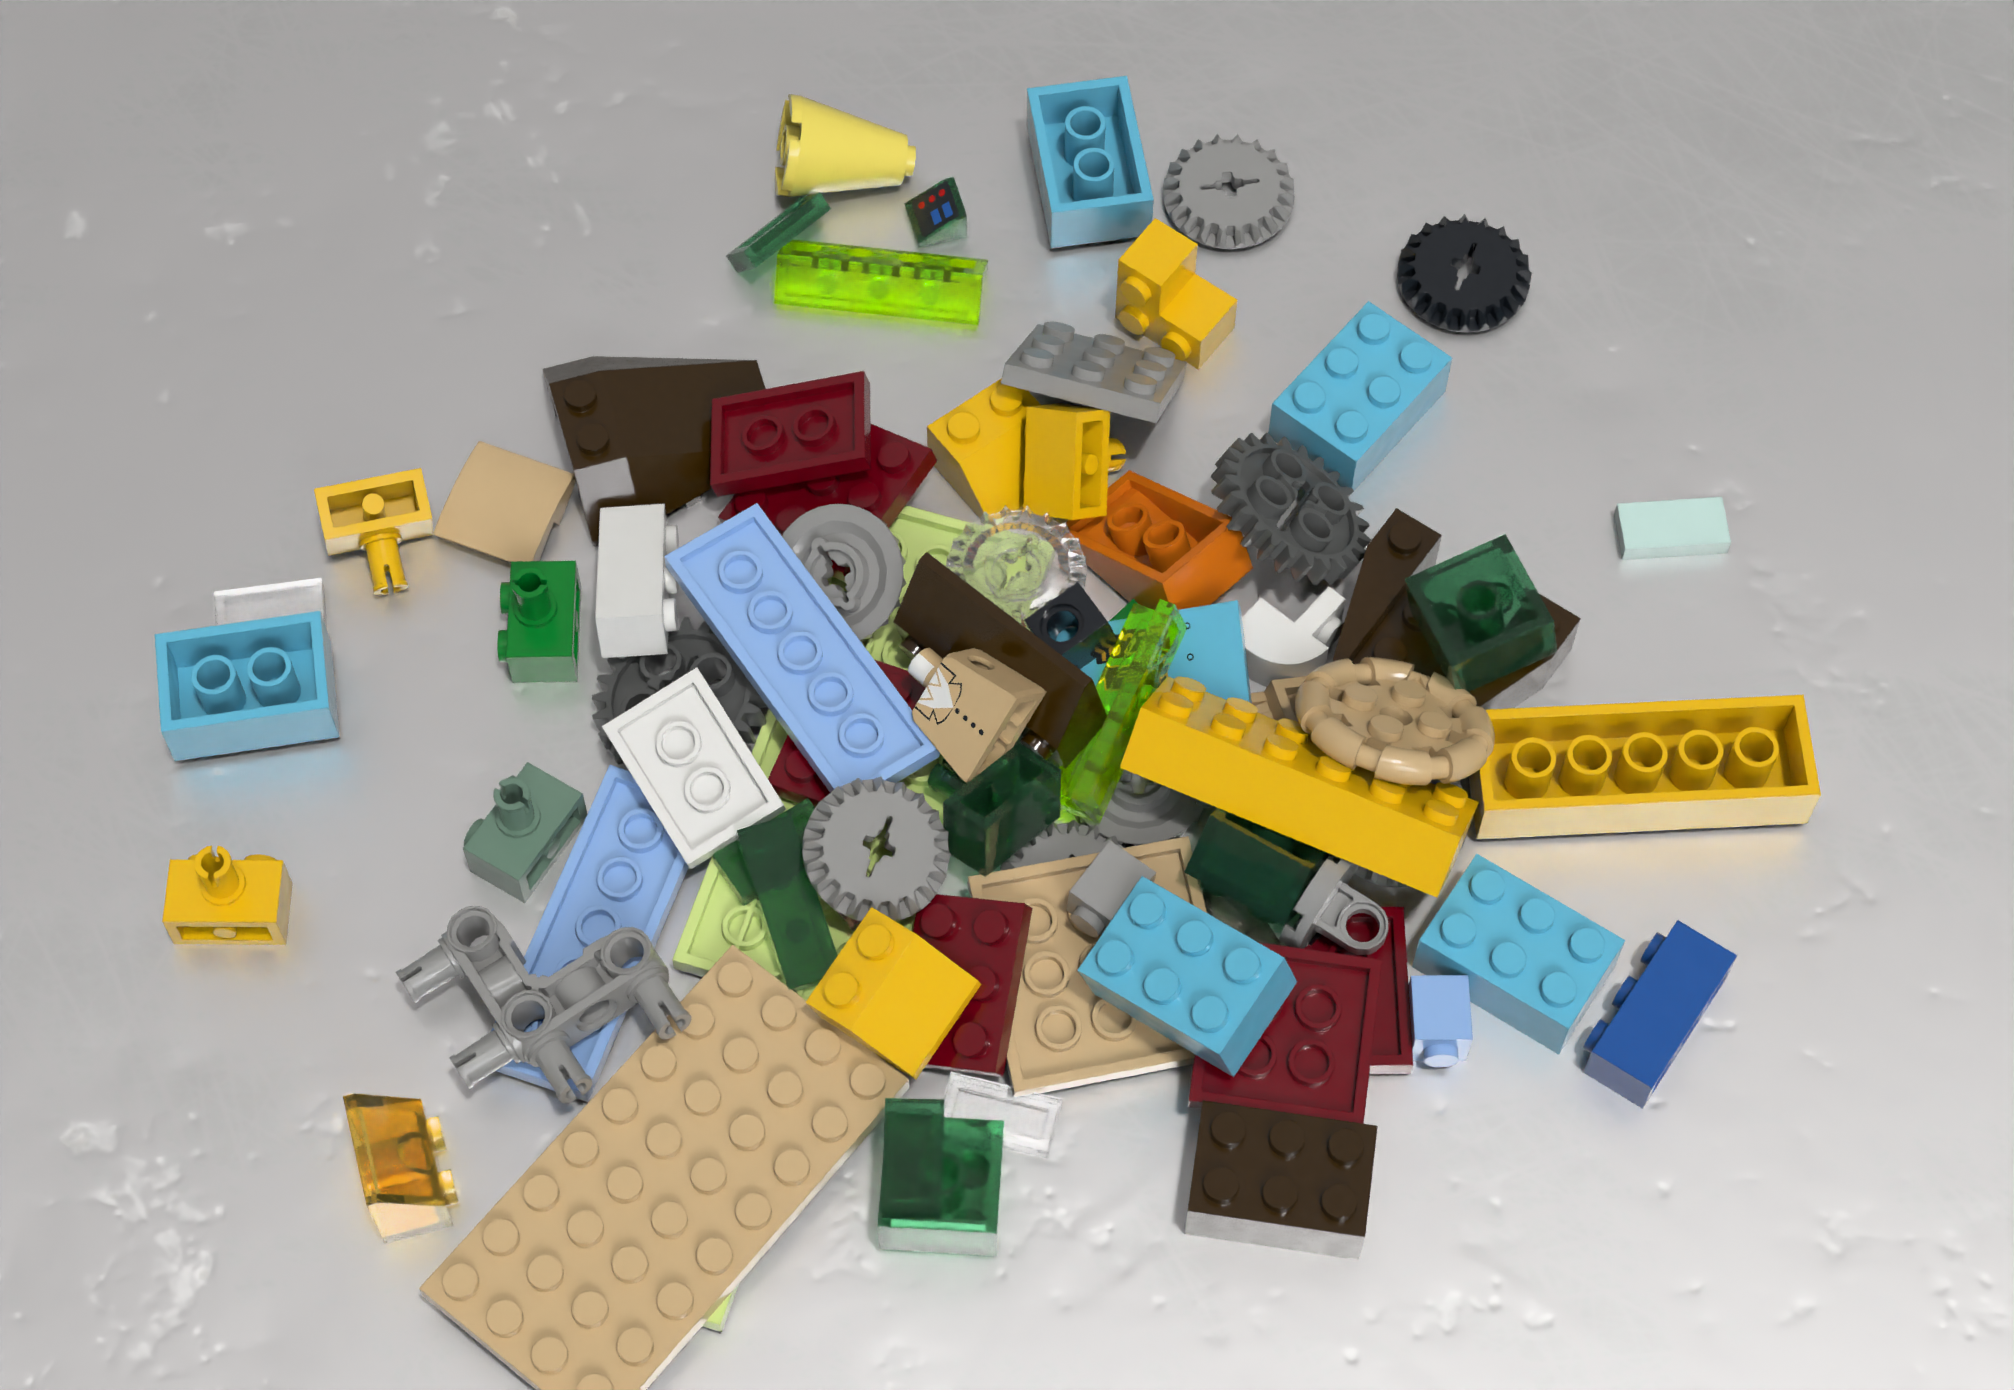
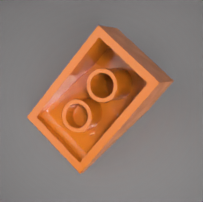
M1130 470L1108 487L1107 516L1068 520L1055 531L1057 539L1128 602L1134 599L1150 614L1211 605L1253 569L1247 547H1243L1240 544L1243 539L1242 532L1229 530L1226 527L1232 520L1231 516L1220 513L1205 504Z

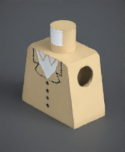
M925 648L913 658L908 667V673L926 688L912 711L913 721L965 782L997 774L1046 694V691L1041 686L982 650L975 648L949 653L945 658H941L931 648Z

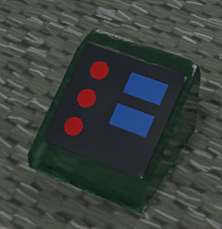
M954 177L940 181L904 203L918 248L967 237V215Z

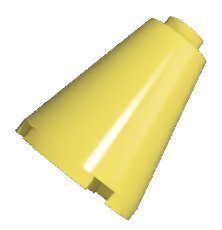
M788 95L789 100H785L777 139L776 151H780V165L785 166V168L775 167V192L777 196L793 197L899 186L902 184L904 176L913 175L916 147L908 145L906 134L801 95Z

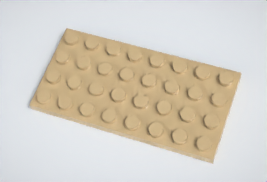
M732 945L680 1002L691 1015L692 1020L689 1026L681 1032L672 1017L668 1015L667 1019L676 1035L669 1039H661L655 1029L422 1284L419 1290L423 1297L536 1390H647L910 1088L909 1079L873 1051L819 1017L805 1003V999Z

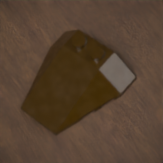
M592 356L542 369L554 413L558 417L570 458L580 503L593 547L598 546L600 508L665 504L666 515L683 505L688 509L701 501V494L712 488L710 485L712 399L766 389L757 360Z

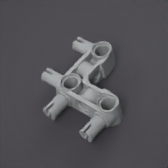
M468 906L459 910L451 917L447 925V931L441 935V939L437 940L440 944L439 946L404 969L396 971L397 976L415 1003L457 975H460L461 978L467 976L496 1020V1023L492 1025L494 1028L492 1032L457 1055L449 1057L469 1089L512 1060L516 1064L522 1061V1063L527 1062L534 1067H540L555 1090L559 1101L570 1103L575 1101L577 1097L567 1083L568 1079L573 1080L582 1096L591 1089L593 1084L590 1076L585 1073L570 1050L571 1046L636 1004L641 1006L661 1039H669L676 1035L666 1017L667 1015L672 1017L681 1032L689 1026L692 1020L689 1012L684 1009L669 987V970L654 949L649 937L642 930L634 927H622L613 931L611 934L585 947L581 957L550 977L545 975L537 977L536 974H528L523 965L526 960L505 926L487 908ZM488 935L482 944L470 947L476 938ZM642 957L636 966L622 969L624 963L629 959ZM537 1019H544L543 1023L536 1030L524 1032L526 1026Z

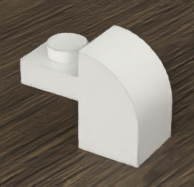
M1328 586L1311 606L1293 622L1260 597L1242 616L1249 679L1267 687L1271 680L1307 676L1318 667L1326 664L1328 649L1339 638L1344 622L1342 617L1346 599Z

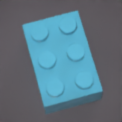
M1127 76L1027 88L1026 125L1051 248L1139 237L1152 222L1154 199Z
M1368 301L1272 403L1268 433L1276 443L1283 437H1286L1290 442L1292 450L1297 451L1304 445L1309 459L1314 461L1318 457H1322L1324 459L1323 469L1327 473L1333 471L1340 473V477L1336 481L1340 487H1350L1355 491L1446 392L1452 357Z
M320 611L155 634L161 733L174 761L340 737L332 646Z
M1476 854L1419 939L1412 967L1425 975H1468L1471 1003L1555 1053L1560 1054L1615 968L1625 940Z
M1141 876L1078 968V972L1093 994L1232 1077L1235 1076L1297 983L1284 957Z

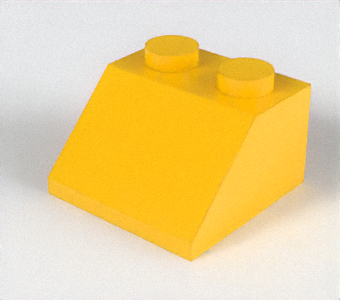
M1002 378L927 426V447L933 450L937 459L934 467L986 527L992 529L998 528L1023 511L1027 406L1041 405L1028 390L1001 384Z
M871 907L805 1003L819 1017L873 1051L889 1064L917 1080L981 984L916 933Z

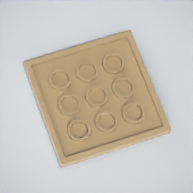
M1189 836L1122 848L1156 872L1155 884L1207 913ZM1099 853L968 876L967 885L970 898L1025 903L1033 908L1006 1059L1013 1099L1194 1064V1053L1093 994L1078 972V968L1101 935L1092 937L1073 923L1070 917L1071 913L1067 911L1069 891Z

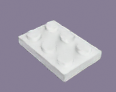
M698 668L693 669L602 726L690 869L787 810Z

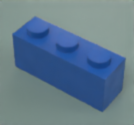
M1679 920L1676 921L1667 937L1657 932L1640 959L1642 963L1647 965L1639 980H1636L1629 975L1612 1002V1005L1619 1009L1610 1024L1600 1019L1586 1040L1583 1049L1591 1054L1583 1073L1643 1109L1727 979L1738 955Z

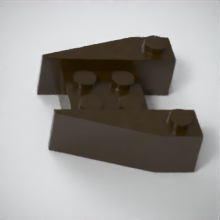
M1396 508L1367 545L1333 661L1350 659L1353 664H1360L1364 657H1376L1414 664L1415 672L1429 677L1436 672L1452 680L1475 697L1476 706L1482 707L1485 710L1515 708L1543 689L1571 651L1581 618L1538 592L1533 591L1500 637L1495 636L1419 590V587L1435 567L1442 535Z

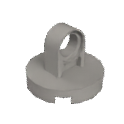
M1333 855V861L1328 858L1302 894L1294 908L1300 917L1293 928L1288 924L1284 926L1279 941L1289 947L1305 948L1318 932L1348 952L1356 955H1369L1376 952L1384 944L1388 934V918L1385 911L1377 903L1348 886L1357 865ZM1357 913L1369 914L1376 919L1379 925V932L1373 940L1368 942L1355 941L1348 935L1346 930L1348 919Z

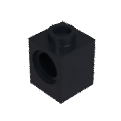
M1079 582L1024 620L1033 634L1079 669L1119 642L1110 624ZM1068 627H1078L1077 633L1070 640L1056 641L1058 634Z

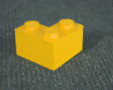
M1155 218L1118 259L1115 318L1129 332L1136 335H1144L1163 349L1173 352L1175 359L1186 361L1199 370L1235 328L1237 299L1195 274L1198 244Z

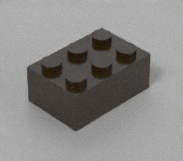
M1203 1100L1184 1234L1359 1260L1366 1234L1378 1126Z

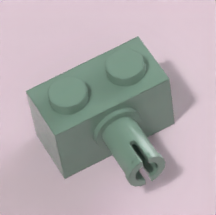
M529 762L525 764L517 777L512 775L499 782L500 790L495 788L493 792L496 805L485 819L480 818L473 823L465 836L463 847L470 872L523 903L527 902L574 838L588 814L583 793Z

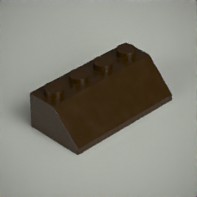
M928 552L919 559L893 621L903 640L899 645L900 649L913 660L925 648H931L941 658H945L949 653L975 648L982 650L1041 686L1046 691V694L1021 733L1023 738L1020 742L1038 760L1046 763L1049 758H1052L1066 769L1109 720L1093 679Z

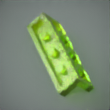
M786 239L777 253L774 304L979 325L983 284L987 276L988 260Z
M1160 599L1155 610L1136 603L1133 604L1096 686L1107 718L1100 731L1068 767L1064 769L1060 765L1045 798L1050 806L1100 824L1124 769L1120 768L1140 708L1164 681L1187 630V626L1175 604Z

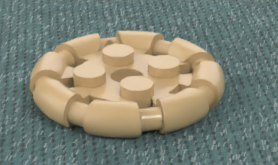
M1364 657L1360 664H1353L1350 659L1332 661L1318 667L1307 675L1304 683L1299 686L1295 697L1297 719L1303 731L1311 734V740L1314 745L1344 766L1353 770L1357 766L1375 772L1374 778L1408 785H1428L1434 779H1438L1443 784L1459 781L1472 775L1484 766L1487 757L1493 751L1495 732L1491 719L1484 708L1476 706L1477 702L1474 696L1452 680L1436 672L1429 677L1415 672L1414 664L1376 657Z

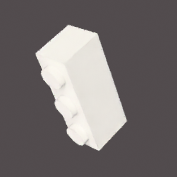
M665 504L600 508L595 621L602 658L668 654V632L678 630L676 599L669 598V594H678L679 584L666 568L664 556L679 548V535L677 525L667 524Z

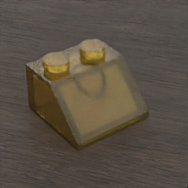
M355 1093L343 1096L366 1206L384 1244L454 1226L449 1206L458 1204L459 1197L452 1170L441 1171L437 1152L447 1150L439 1116L428 1118L421 1099Z

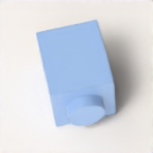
M1468 975L1411 976L1408 985L1413 1061H1424L1426 1065L1431 1067H1449L1457 1064L1458 1061H1466L1473 1041Z

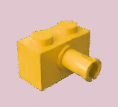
M1065 403L1027 406L1023 513L1068 520L1107 516L1108 472L1120 470L1126 460L1122 458L1111 459L1112 455L1126 454V450L1118 439L1109 438L1110 411Z
M417 468L315 488L314 493L327 555L331 556L356 550H365L375 595H389L386 572L390 573L394 593L407 589L408 582L405 579L398 544L402 541L433 535V519L422 469Z
M207 846L201 849L198 854L190 856L188 860L170 859L162 922L173 944L286 945L293 883L283 860H276L271 856L261 854L249 855L244 860H232L229 852L222 846H217L218 857L215 856L212 846Z

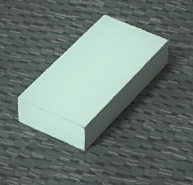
M1722 497L1617 503L1614 512L1622 560L1728 553L1731 545Z

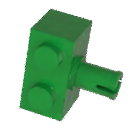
M576 561L511 562L510 582H501L500 608L502 615H508L507 630L498 631L497 649L499 662H507L512 683L578 682L581 582Z

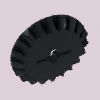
M1465 214L1455 221H1450L1444 216L1438 224L1430 225L1425 223L1417 235L1411 234L1407 245L1401 250L1397 267L1398 285L1403 298L1411 309L1427 322L1456 332H1480L1492 329L1508 321L1521 309L1526 301L1532 272L1529 270L1528 255L1522 253L1519 239L1511 240L1506 235L1504 226L1495 229L1488 225L1486 218L1480 222L1469 221ZM1469 257H1472V273H1469L1467 278L1463 279L1460 289L1456 290L1459 278L1457 276L1458 269L1463 264H1466Z

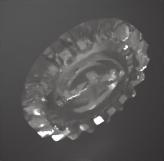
M1005 505L998 513L989 515L984 511L978 521L973 524L967 522L960 536L953 539L946 561L947 568L1029 631L1030 629L1024 621L1026 618L1075 583L1079 582L1084 589L1087 577L1086 556H1084L1079 538H1074L1069 532L1066 522L1059 524L1052 517H1049L1048 511L1042 516L1037 515L1028 506L1022 511H1011ZM1026 555L1025 570L1028 573L1019 571L1015 577L1011 576L1007 583V565L1005 562L1014 564L1018 558L1021 559L1022 556Z

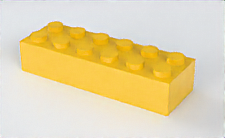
M1167 676L1142 705L1120 768L1436 898H1438L1457 860L1479 802L1468 798L1465 790L1450 783L1443 784L1438 782L1436 785L1433 783L1428 785L1400 784L1374 778L1375 772L1359 766L1354 770L1329 757L1314 745L1311 740V734L1304 732L1298 721L1286 718L1277 721L1258 713V708L1246 700L1234 697L1225 700L1206 692V687L1202 683L1187 677H1176L1174 679Z
M1804 695L1487 709L1486 712L1491 719L1495 732L1494 748L1490 756L1487 757L1484 766L1469 776L1471 799L1479 802L1474 814L1476 839L1806 824L1821 796Z

